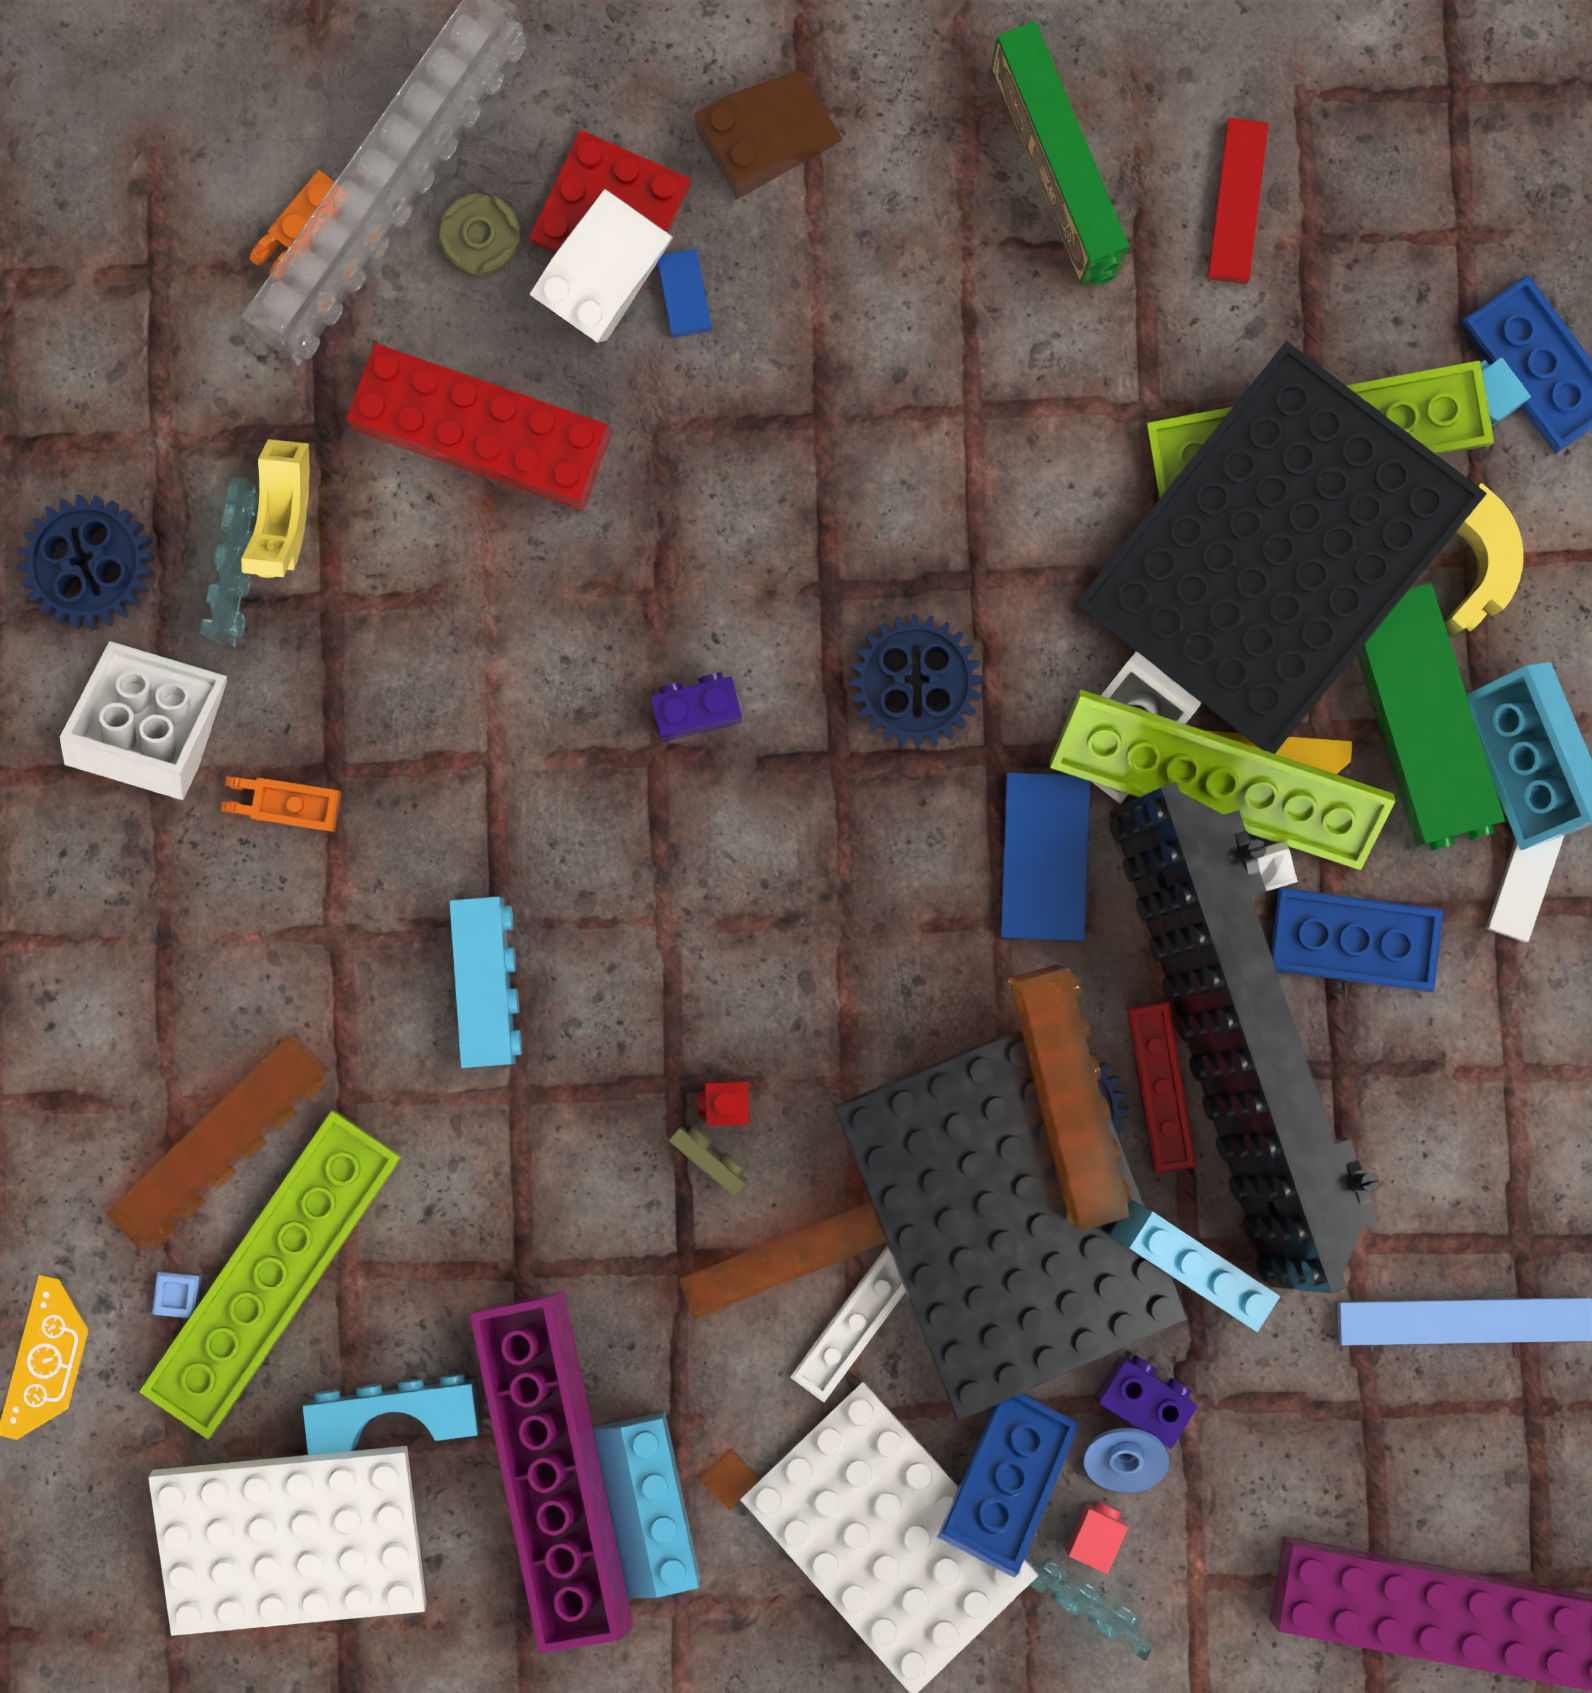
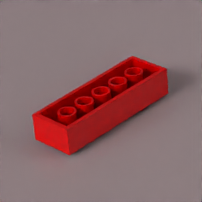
M374 343L346 418L355 432L584 511L611 438V433L606 423Z

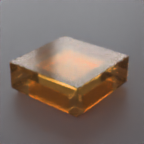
M730 1448L700 1480L731 1510L760 1481V1477Z

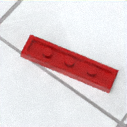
M1228 118L1226 122L1207 279L1247 284L1250 280L1269 123Z
M1170 1002L1127 1008L1153 1172L1162 1173L1197 1167Z

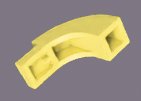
M268 439L258 458L259 507L256 525L241 558L242 573L257 574L263 578L284 577L287 570L295 569L305 531L310 473L309 443Z
M1483 483L1478 487L1487 493L1486 496L1456 531L1467 541L1475 554L1477 577L1469 594L1444 621L1446 630L1453 636L1465 628L1471 632L1487 615L1483 609L1492 616L1502 611L1516 592L1523 569V545L1515 519L1505 504Z

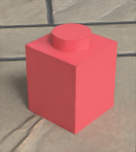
M1098 1500L1096 1506L1084 1502L1064 1547L1068 1556L1108 1574L1128 1530V1525L1120 1518L1121 1511Z

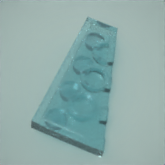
M230 477L221 523L223 534H228L227 541H221L216 549L214 562L220 577L219 582L209 585L207 602L211 604L212 618L211 620L203 619L200 631L202 635L217 645L236 648L237 637H242L244 632L245 616L244 613H240L242 597H247L250 587L249 573H242L241 558L253 535V532H250L252 516H257L259 507V492L255 491L256 487L247 478Z
M1028 1549L1025 1560L1039 1574L1029 1584L1030 1586L1042 1593L1046 1589L1052 1592V1599L1074 1615L1081 1616L1082 1612L1089 1615L1088 1621L1096 1626L1098 1631L1112 1640L1117 1639L1119 1635L1123 1636L1132 1646V1653L1146 1662L1154 1645L1143 1628L1139 1626L1142 1621L1141 1618L1122 1606L1117 1611L1113 1610L1103 1603L1106 1597L1085 1583L1079 1589L1067 1581L1069 1574L1049 1561L1046 1562L1045 1566H1042L1030 1558L1033 1552Z

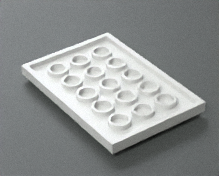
M862 1382L740 1499L909 1693H918L1039 1576L1035 1569L1024 1559L1019 1574L1013 1578L937 1537L958 1485L865 1382Z
M407 1446L166 1468L151 1471L148 1478L171 1636L425 1612L427 1602Z

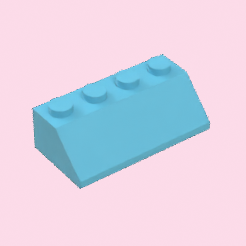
M1551 662L1526 665L1466 694L1496 792L1520 850L1534 847L1592 825V759Z
M665 1411L593 1427L628 1598H658L698 1589L701 1577Z

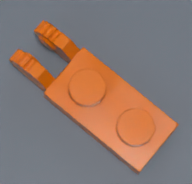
M318 169L267 231L268 234L262 237L252 250L249 257L250 260L259 266L268 259L279 244L287 250L281 253L269 272V275L276 281L281 280L298 260L302 261L340 216L351 202V195Z
M226 776L225 786L239 791H254L252 806L243 805L240 802L227 801L222 802L220 811L250 816V819L335 832L341 791L264 778L250 780Z

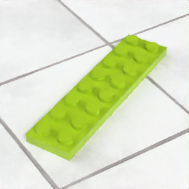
M1480 360L1346 385L1436 455L1490 446L1494 443ZM1233 407L1147 423L1159 499Z
M1081 689L1050 759V768L1137 797H1142L1160 787L1177 782L1180 792L1223 815L1239 810L1245 829L1249 834L1276 843L1286 841L1288 847L1358 870L1362 869L1396 802L1393 793Z
M331 1110L139 1392L206 1439L212 1438L403 1156L337 1111Z

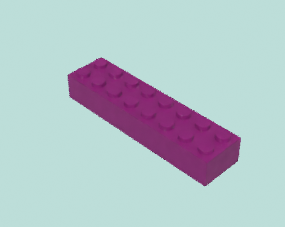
M563 1290L480 1308L469 1313L538 1652L542 1654L621 1640L634 1624L565 1292Z
M1283 1536L1269 1617L1270 1622L1279 1632L1592 1691V1594Z

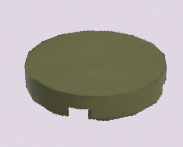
M469 194L455 200L445 210L441 219L439 242L447 260L459 271L472 276H489L503 270L515 258L520 246V227L513 210L502 199L494 196H482V194Z

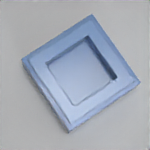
M167 1271L157 1272L152 1314L190 1318L199 1305L202 1275Z

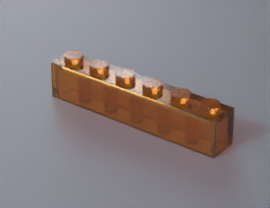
M1057 964L1009 977L1069 1223L1077 1229L1084 1231L1128 1218L1130 1214L1127 1203H1131V1193L1126 1180L1120 1178L1117 1162H1121V1152L1116 1139L1110 1137L1107 1121L1111 1120V1111L1108 1102L1099 1093L1097 1080L1101 1079V1071L1096 1057L1090 1055L1086 1039L1091 1037V1031L1086 1016L1083 1013L1080 1014L1076 999L1081 995L1078 979L1074 972L1069 971L1068 967Z
M288 1035L142 1177L106 1215L139 1250L149 1248L152 1245L158 1249L175 1234L176 1230L172 1226L183 1215L189 1219L203 1207L206 1200L202 1196L213 1186L220 1189L236 1174L237 1171L233 1166L243 1156L249 1160L256 1155L267 1143L263 1137L274 1126L278 1130L282 1129L295 1117L297 1112L293 1108L304 1097L311 1100L327 1085L323 1078L331 1070L297 1035Z
M869 1199L681 1274L679 1282L693 1318L696 1319L886 1243V1240Z

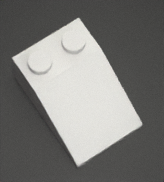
M604 189L551 259L529 295L594 341H606L668 247L673 236Z
M1137 651L1101 695L1102 697L1183 724L1188 722L1202 703ZM1094 783L1119 804L1128 795V793Z

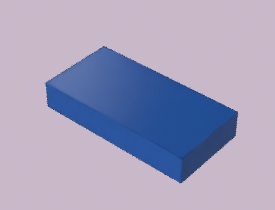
M697 248L662 255L658 261L672 338L712 331Z

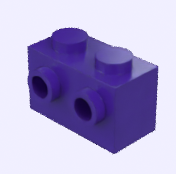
M713 673L698 678V685L683 688L682 683H673L658 688L659 694L651 696L662 741L667 742L743 723L732 676L723 678L722 673Z
M1120 1355L1094 1398L1099 1404L1138 1429L1154 1435L1163 1445L1172 1450L1198 1407L1189 1398L1192 1390L1171 1377L1167 1384L1153 1376L1156 1367L1137 1355H1134L1131 1361Z

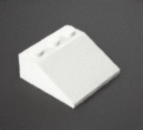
M109 641L60 735L64 764L184 800L199 768L227 683V676Z

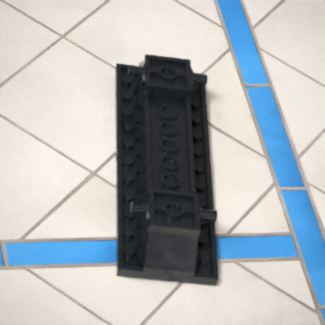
M1177 782L1160 787L1111 811L1110 831L1115 842L1120 843L1125 856V859H1123V870L1128 881L1134 883L1138 895L1136 899L1137 912L1141 920L1147 922L1152 937L1149 939V947L1154 959L1157 962L1160 961L1165 976L1162 979L1164 992L1167 998L1174 1002L1178 1014L1176 1028L1181 1039L1187 1041L1192 1056L1189 1058L1190 1070L1194 1078L1201 1083L1205 1095L1202 1099L1203 1108L1208 1119L1214 1122L1218 1134L1216 1138L1218 1153L1224 1161H1227L1232 1175L1229 1178L1231 1192L1235 1199L1241 1202L1245 1214L1242 1220L1244 1231L1249 1240L1254 1241L1259 1256L1256 1259L1258 1272L1261 1278L1268 1283L1269 1287L1330 1294L1347 1288L1343 1272L1363 1227L1379 1222L1370 1192L1378 1189L1380 1181H1372L1378 1178L1376 1174L1363 1172L1351 1139H1333L1251 897L1267 892L1257 858H1261L1266 853V848L1259 849L1265 843L1258 839L1251 841L1239 810L1223 815L1180 792Z

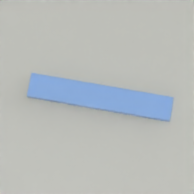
M1592 1298L1337 1301L1338 1339L1340 1345L1592 1341Z

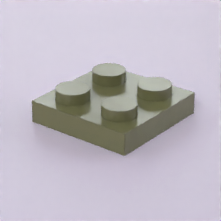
M683 1125L669 1140L671 1144L731 1195L735 1196L745 1185L747 1179L742 1175L745 1167L727 1152L723 1157H720L709 1147L713 1140L696 1125L692 1126L690 1130Z

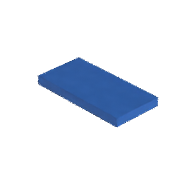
M1526 275L1461 321L1459 325L1488 364L1491 365L1502 357L1528 391L1531 398L1520 407L1555 454L1592 429V360L1529 275Z
M1007 773L1001 938L1084 942L1090 781L1073 775Z
M1276 888L1269 951L1277 972L1434 992L1444 910Z
M1023 1393L994 1405L937 1537L1013 1578L1017 1576L1079 1423Z

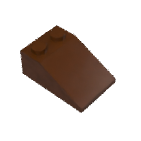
M802 70L732 93L695 114L697 133L736 199L743 197L842 141L840 134Z

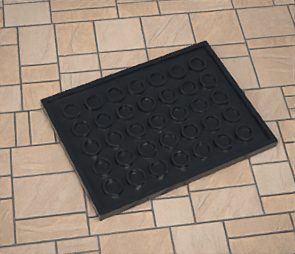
M1286 340L1077 601L1076 605L1134 651H1137L1256 747L1275 754L1487 493Z
M1061 1009L833 1106L950 1406L958 1421L1187 1320L1171 1275L1109 1235L1131 1200L1136 1201L1142 1206L1144 1204L1069 1009Z

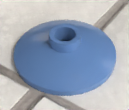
M1118 1428L1098 1435L1088 1444L1084 1453V1467L1088 1476L1102 1488L1119 1493H1136L1154 1487L1165 1477L1169 1468V1455L1165 1445L1154 1435L1139 1429Z

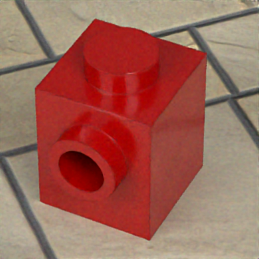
M748 1081L705 1083V1092H698V1117H706L707 1126L749 1125Z

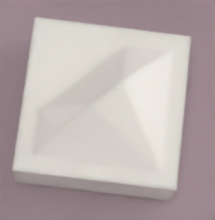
M1284 841L1264 847L1266 848L1265 855L1257 858L1266 891L1298 882L1287 842Z

